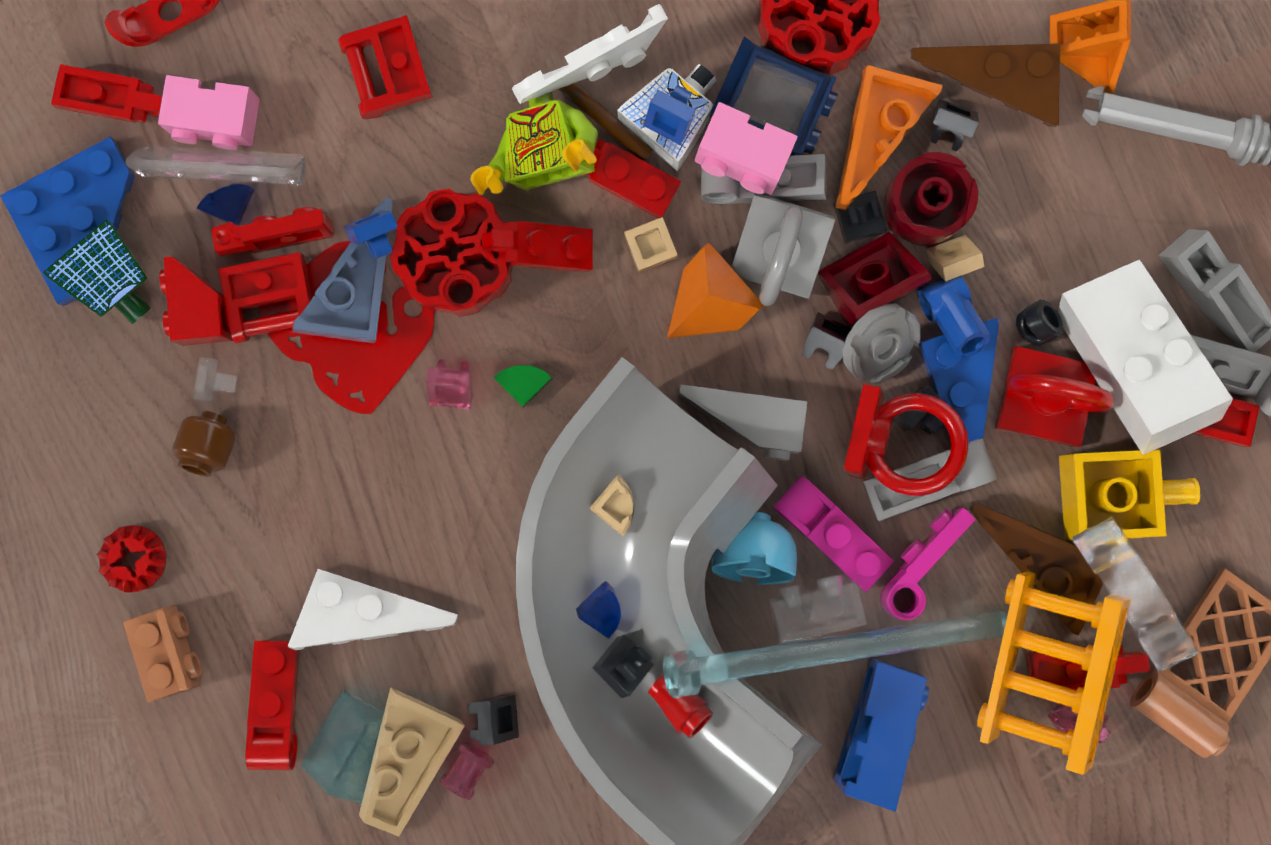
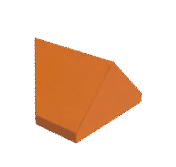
M1108 0L1050 15V44L1060 43V62L1094 87L1104 86V92L1113 94L1131 42V0Z
M710 243L706 244L683 268L667 338L738 331L765 306Z

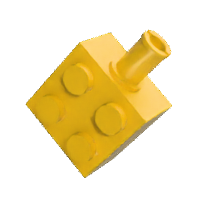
M1153 450L1144 455L1141 451H1120L1059 456L1064 540L1081 541L1167 536L1164 505H1197L1200 501V485L1196 478L1162 480L1160 450Z

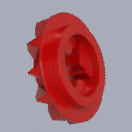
M129 525L119 527L109 536L103 538L102 548L96 555L100 563L98 572L108 581V586L121 590L124 593L140 592L150 588L160 579L166 566V550L161 539L152 530L143 526ZM127 547L130 552H146L145 555L140 556V559L135 561L136 569L134 571L131 566L117 565L118 562H121V559L126 557L125 549Z

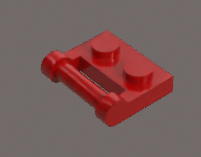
M407 15L356 30L338 38L341 53L347 55L361 103L358 104L362 119L377 118L385 112L433 98ZM369 45H373L387 91L386 94L377 97L362 51Z
M301 252L218 269L229 330L236 344L249 341L250 336L293 328L294 321L302 314L312 300L305 257ZM296 298L298 310L246 320L244 317L243 309Z

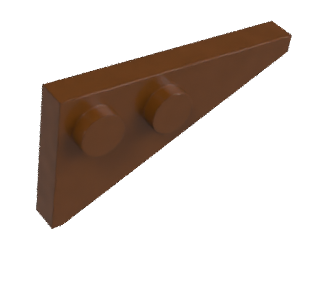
M972 501L969 511L1021 573L1027 571L1036 573L1033 584L1036 590L1094 605L1114 563L1112 560L976 501ZM1056 613L1070 631L1079 636L1086 621Z

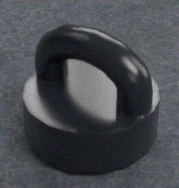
M1040 299L1017 314L1016 328L1028 343L1040 346L1062 335L1063 322L1057 310L1049 302Z

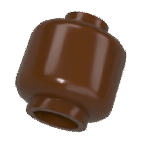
M203 411L201 416L185 418L182 421L172 447L173 455L179 460L178 466L190 473L206 477L211 476L212 472L223 470L226 467L235 443V433L225 425L227 419L210 411Z

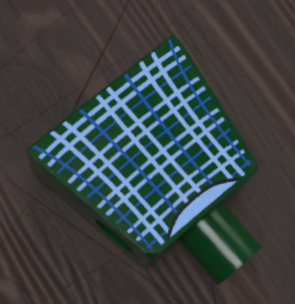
M107 219L43 271L50 280L100 317L104 316L115 306L133 324L151 309L134 290L147 277L113 225Z

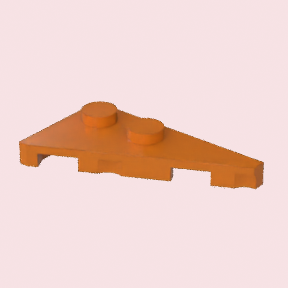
M869 65L862 70L835 208L845 210L858 197L868 181L901 143L903 137L920 119V116L930 103L939 95L942 85Z

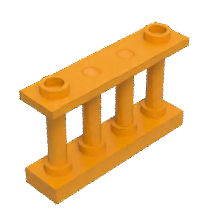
M1028 571L1019 573L1016 576V580H1010L1005 594V603L1009 604L1010 607L988 703H983L978 715L977 726L982 728L980 742L991 743L999 738L1000 731L1003 730L1062 749V754L1068 756L1066 770L1084 775L1093 767L1131 598L1112 594L1104 598V603L1097 602L1096 605L1033 589L1036 573ZM1028 606L1091 622V626L1097 629L1094 646L1088 644L1084 648L1024 631ZM1019 647L1082 665V670L1088 671L1084 688L1078 687L1077 690L1014 672ZM1010 689L1072 707V712L1078 714L1075 730L1069 729L1068 732H1064L1006 714L1005 709Z

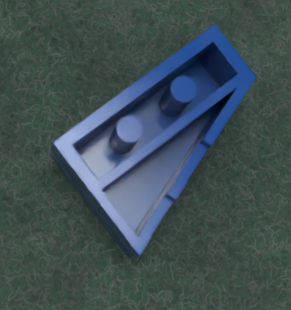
M870 658L833 776V780L844 795L896 812L909 754L916 738V724L919 711L924 709L929 696V686H926L927 678L925 676Z

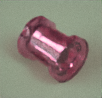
M462 742L458 748L460 751L458 758L449 773L442 775L440 782L446 789L457 796L471 800L475 794V785L484 770L492 767L494 760L489 754L475 745Z

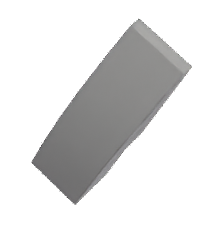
M1188 229L1158 255L1189 297L1240 349L1256 352L1271 339V310L1242 266L1228 261L1208 230Z

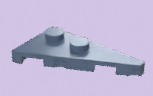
M385 198L371 215L381 210L392 212L393 199ZM389 232L385 233L387 238H389ZM351 242L332 268L327 279L319 286L302 314L294 321L293 332L375 343L386 255L380 258L371 257L365 242L360 244Z

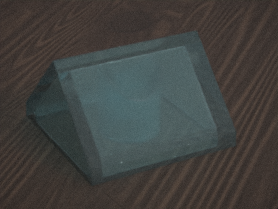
M345 690L342 691L300 765L328 795L362 804L384 712Z

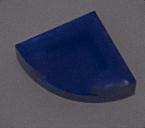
M230 184V186L222 187L213 193L205 195L196 209L224 222H232L239 226L255 190L243 184Z
M606 580L576 608L577 616L581 621L608 639L614 634L620 623V604L615 590Z

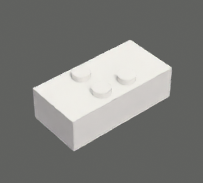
M1140 259L1062 293L1058 314L1063 322V328L1099 386L1114 396L1115 404L1113 408L1143 455L1222 420L1233 400L1232 396Z

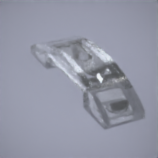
M1113 517L1072 537L1095 575H1099L1110 594L1131 598L1127 620L1135 630L1138 641L1159 672L1199 654L1193 640L1153 574Z

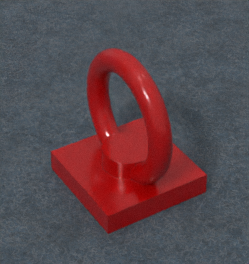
M1017 346L1012 350L995 429L1077 448L1082 446L1089 411H1108L1114 406L1115 399L1109 391L1095 386L1096 379L1085 362Z
M863 384L843 468L849 476L866 480L869 468L875 478L885 487L908 496L929 495L944 489L952 483L965 465L969 448L967 430L959 414L945 401L922 393L900 395L884 403L885 398L880 387ZM912 410L925 411L939 418L946 426L951 440L950 454L943 467L935 474L920 479L906 478L895 473L883 458L890 437L892 419L903 412Z

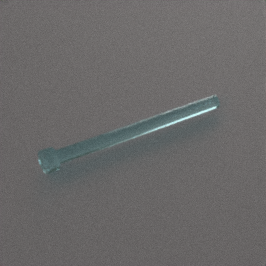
M996 611L696 657L691 649L667 652L663 661L664 679L667 690L672 698L692 696L699 693L702 684L1003 637L1007 614L1004 611Z

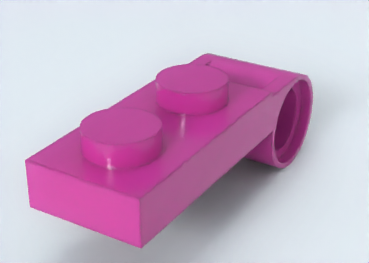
M802 475L773 505V508L788 523L801 532L865 592L872 587L894 562L845 513Z
M945 508L929 525L933 531L923 542L919 539L915 540L903 552L901 558L904 560V563L898 568L899 571L884 586L880 595L881 605L889 615L901 620H913L922 614L926 606V596L917 583L976 520L966 509L953 508L950 511ZM901 588H907L912 594V603L904 611H898L893 604V597Z

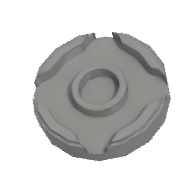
M896 303L885 304L869 310L855 323L847 335L843 348V362L848 371L856 379L862 382L870 381L872 384L882 383L896 376L910 362L912 356L909 353L912 350L913 344L918 347L921 336L920 324L916 316Z

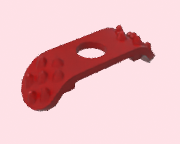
M149 0L137 7L131 6L126 10H113L109 12L104 23L110 35L126 46L141 47L150 45L206 16L216 8L220 0ZM169 2H179L182 6L179 17L172 21L163 20L161 18L163 6Z

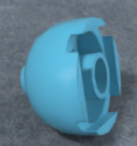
M756 512L724 553L716 549L712 555V572L719 577L732 581L742 582V575L758 578L756 584H783L793 581L794 576H796L797 551L792 535L779 523L772 522L771 516L766 513Z

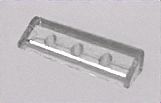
M143 145L126 158V165L140 176L301 186L304 182L305 157L301 154Z

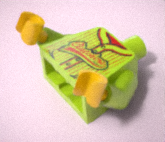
M552 92L528 101L529 108L509 114L506 118V130L495 156L488 166L476 169L472 173L470 180L478 194L483 195L488 187L493 194L501 193L503 190L501 181L504 179L505 182L521 189L529 190L595 172L594 163L597 159L593 152L598 137L597 129L580 110L574 109L561 100H553Z

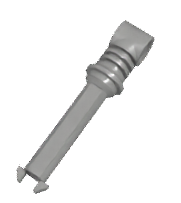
M1104 86L1090 89L1086 95L1088 98L1100 100L1097 112L1085 109L1082 117L1090 125L1095 126L1099 121L1225 150L1229 158L1235 159L1236 165L1245 166L1248 163L1258 162L1259 165L1266 166L1268 164L1271 167V125L1263 122L1260 115L1252 114L1249 118L1242 117L1237 121H1230L1104 92Z

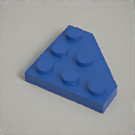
M112 137L102 140L0 195L56 303L62 306L76 300V298L50 280L43 271L104 220L107 219L118 232L123 216L120 214L126 192H130L135 178L117 141Z

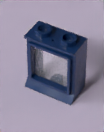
M744 36L712 107L709 123L720 102L750 115L748 124L763 130L765 124L769 123L798 136L790 156L803 155V152L812 154L822 132L814 128L820 114L826 117L829 116L838 96L837 93L831 91L836 77L832 76L831 78L759 47Z

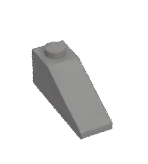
M680 385V398L755 449L765 450V458L789 461L790 453H801L807 401Z

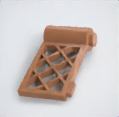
M1226 568L1219 569L1154 671L1146 676L1136 687L1130 700V706L1202 758L1220 755L1230 742L1228 723L1271 657V631L1269 635L1257 637L1252 612L1265 611L1271 615V601ZM1225 584H1228L1237 591L1241 609L1222 612L1219 593ZM1250 601L1253 602V603H1254L1255 605H1257V606L1251 607V606H1250ZM1211 607L1212 614H1206ZM1242 614L1247 639L1228 642L1223 617ZM1214 619L1218 643L1200 646L1196 631L1197 627L1203 620ZM1189 641L1190 648L1184 649ZM1258 642H1263V644L1259 648ZM1248 644L1252 661L1246 670L1235 671L1230 647ZM1220 649L1225 673L1206 676L1201 652ZM1179 655H1192L1196 678L1182 680L1170 671ZM1242 676L1237 683L1236 677ZM1226 679L1229 697L1222 708L1211 701L1207 682ZM1198 684L1199 691L1193 688L1191 685Z

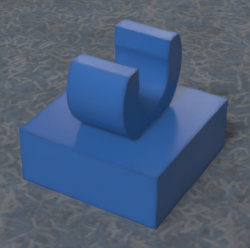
M679 85L675 87L671 96L657 90L650 101L643 126L681 145L688 134L696 109L687 105L692 92Z
M381 210L344 226L350 242L357 244L365 242L371 257L380 258L393 252L385 233L398 228L391 211Z

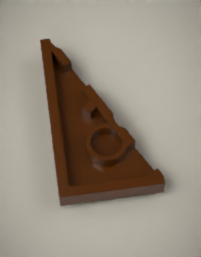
M1060 43L916 47L911 49V59L919 62L923 67L935 73L940 72L961 82L960 85L990 99L995 98L1015 111L1020 110L1043 121L1042 124L1049 127L1059 125Z

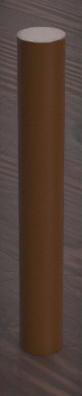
M576 82L558 89L636 157L646 161L652 155L654 149Z

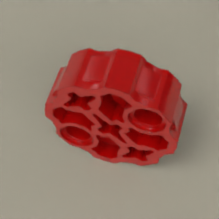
M759 0L760 22L758 30L764 46L782 57L827 75L846 69L850 61L858 56L860 52L867 50L881 20L879 0H780L778 3H775V0ZM817 6L824 8L821 15L813 12ZM858 18H862L860 31L857 32L856 36H851L854 22L856 23ZM796 41H804L811 46L812 52L800 54L794 50L792 44Z
M450 188L436 190L428 193L426 199L415 207L406 208L396 223L398 228H396L397 233L394 247L392 248L393 252L390 253L391 264L394 273L408 289L409 295L420 305L432 312L454 313L458 317L469 316L479 313L484 305L495 298H501L512 282L511 272L513 268L511 262H506V253L498 252L499 257L496 259L492 251L482 250V233L491 232V229L506 230V225L494 204L477 193L471 195L455 193ZM450 204L456 207V213L451 220L447 222L436 220L437 210L441 206ZM417 237L423 239L427 244L430 245L422 246L416 240ZM457 245L462 252L458 253V260L452 262L445 255L451 253V246ZM411 249L421 259L416 262V275L405 265L411 262ZM486 260L493 267V270L485 268L482 264L468 266V264ZM443 269H447V270H448V271H443V272H439V273H434L433 276H432V279L430 280V282H429L428 284H426V283L429 281L430 276H431V273H432L433 271H438V270H443ZM462 284L472 286L473 295L468 302L458 304L453 301V292L458 286Z

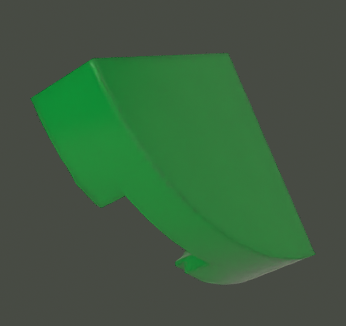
M528 365L506 368L493 377L523 408L553 379L545 371Z

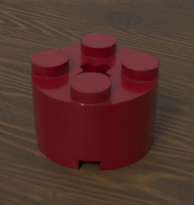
M927 152L906 163L890 183L885 195L884 208L890 230L902 239L921 246L940 244L955 235L972 218L978 204V186L975 179H972L970 173L965 168L966 165L957 157L943 152ZM926 193L932 194V202L937 203L935 206L929 205L928 200L923 198Z

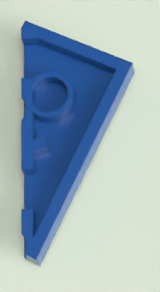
M998 318L983 322L990 333V342L979 353L969 357L964 355L956 356L944 335L918 344L933 391L959 414L966 427L969 442L984 436L999 329Z

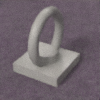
M754 193L731 268L740 278L762 284L759 300L765 306H771L775 303L780 290L809 299L836 220L835 216Z

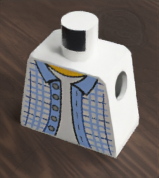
M700 64L695 67L686 79H683L673 69L668 68L618 109V119L654 149V152L678 171L709 122L713 104L704 95L717 80L707 68ZM677 85L692 92L687 105L696 109L688 134L681 145L643 126L650 101L657 90L671 96Z

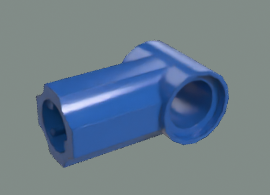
M962 276L946 282L944 279H940L917 289L918 300L926 318L931 323L937 322L956 356H972L979 353L990 342V333L972 306L971 294Z

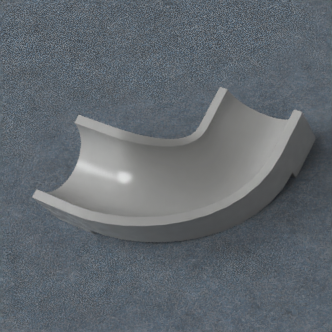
M621 357L565 426L546 454L530 489L521 520L516 554V598L520 631L526 657L541 702L558 737L575 765L602 799L649 845H743L822 746L820 742L758 690L751 687L739 675L727 659L714 634L706 607L705 577L712 555L716 549L722 553L726 551L728 546L778 485L753 455L742 447L739 450L712 433L662 393L635 366ZM617 474L621 475L627 482L634 500L633 518L624 536L589 509ZM625 634L635 645H640L652 658L650 661L654 666L629 697L621 698L592 667L616 637ZM663 674H666L676 683L708 701L707 707L713 712L708 723L690 739L684 733L678 734L659 705L648 694L650 687Z

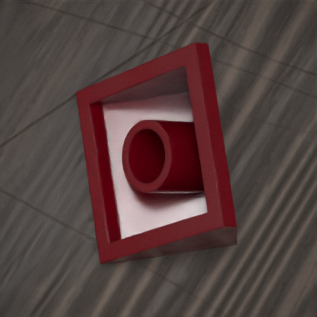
M890 232L818 271L819 278L848 327L855 325L869 310L885 304H892L921 288L932 279L930 272Z

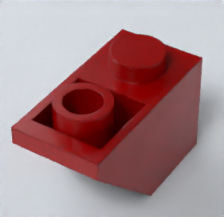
M172 256L163 257L164 270L160 271L159 282L161 290L167 298L168 311H164L162 320L165 334L170 336V341L182 346L233 341L229 330L223 295L185 263Z

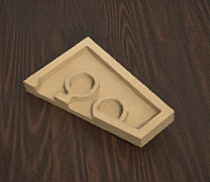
M390 687L359 816L364 823L398 837L400 836L465 725L459 718Z

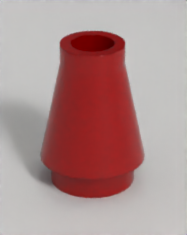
M666 674L660 676L648 691V694L659 705L678 734L684 733L689 739L694 737L713 715V712L707 707L708 701L676 683Z

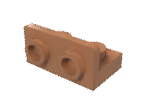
M177 605L162 607L153 612L123 621L147 703L201 685L199 676L202 675L201 663L197 654L190 650L186 637L189 635L188 621L183 612H178Z

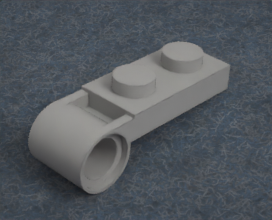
M825 154L789 156L772 195L765 192L763 195L786 202L827 200V158ZM703 169L701 170V200L711 204L752 203L754 193L743 188L740 181L726 175L717 177Z
M1191 335L1228 392L1255 399V403L1260 406V410L1271 416V357Z
M980 438L969 442L967 459L960 474L952 483L938 492L924 496H908L890 490L875 477L862 481L876 520L881 521L957 492L987 484L998 479L984 440ZM950 449L894 469L893 471L911 479L931 476L946 463Z

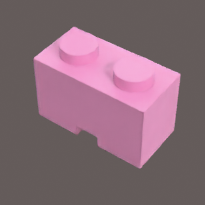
M166 75L158 125L171 134L172 140L186 144H197V139L212 141L213 146L227 150H237L238 145L252 147L260 98L249 87L216 82L215 90L202 89V82L198 79Z
M719 102L699 145L694 162L701 164L702 169L717 177L726 175L740 181L741 186L756 194H763L765 192L772 195L798 136L769 123L765 124L763 130L748 124L750 115Z

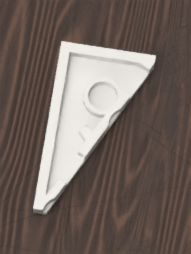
M660 4L648 9V15L638 28L629 32L628 28L623 27L621 24L604 36L564 56L569 65L546 74H542L541 70L513 86L512 90L520 104L586 78L590 81H596L607 75L612 68L622 64L625 68L638 64L646 57L645 51L668 20V17Z
M317 569L288 647L294 650H302L305 647L343 644L360 639L371 640L398 636L401 633L439 630L444 627L455 626L458 615Z

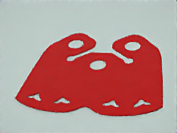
M350 241L338 242L332 245L306 265L312 298L322 282L327 279L332 268L351 243ZM404 286L395 291L392 296L393 319L397 332L392 335L388 334L387 305L381 300L375 343L295 333L293 328L267 334L279 350L289 359L306 362L311 365L316 385L330 399L350 411L360 414H372L427 345L433 332L434 312L422 306V312L419 316L414 318L407 316L404 312V305L413 298ZM296 298L259 306L260 317L270 316L271 311L280 314L298 310ZM300 336L302 348L299 349L296 343L289 341L288 338ZM327 372L339 374L337 386L334 385L333 379L326 375ZM362 391V397L365 402L362 403L359 398H351L349 394Z

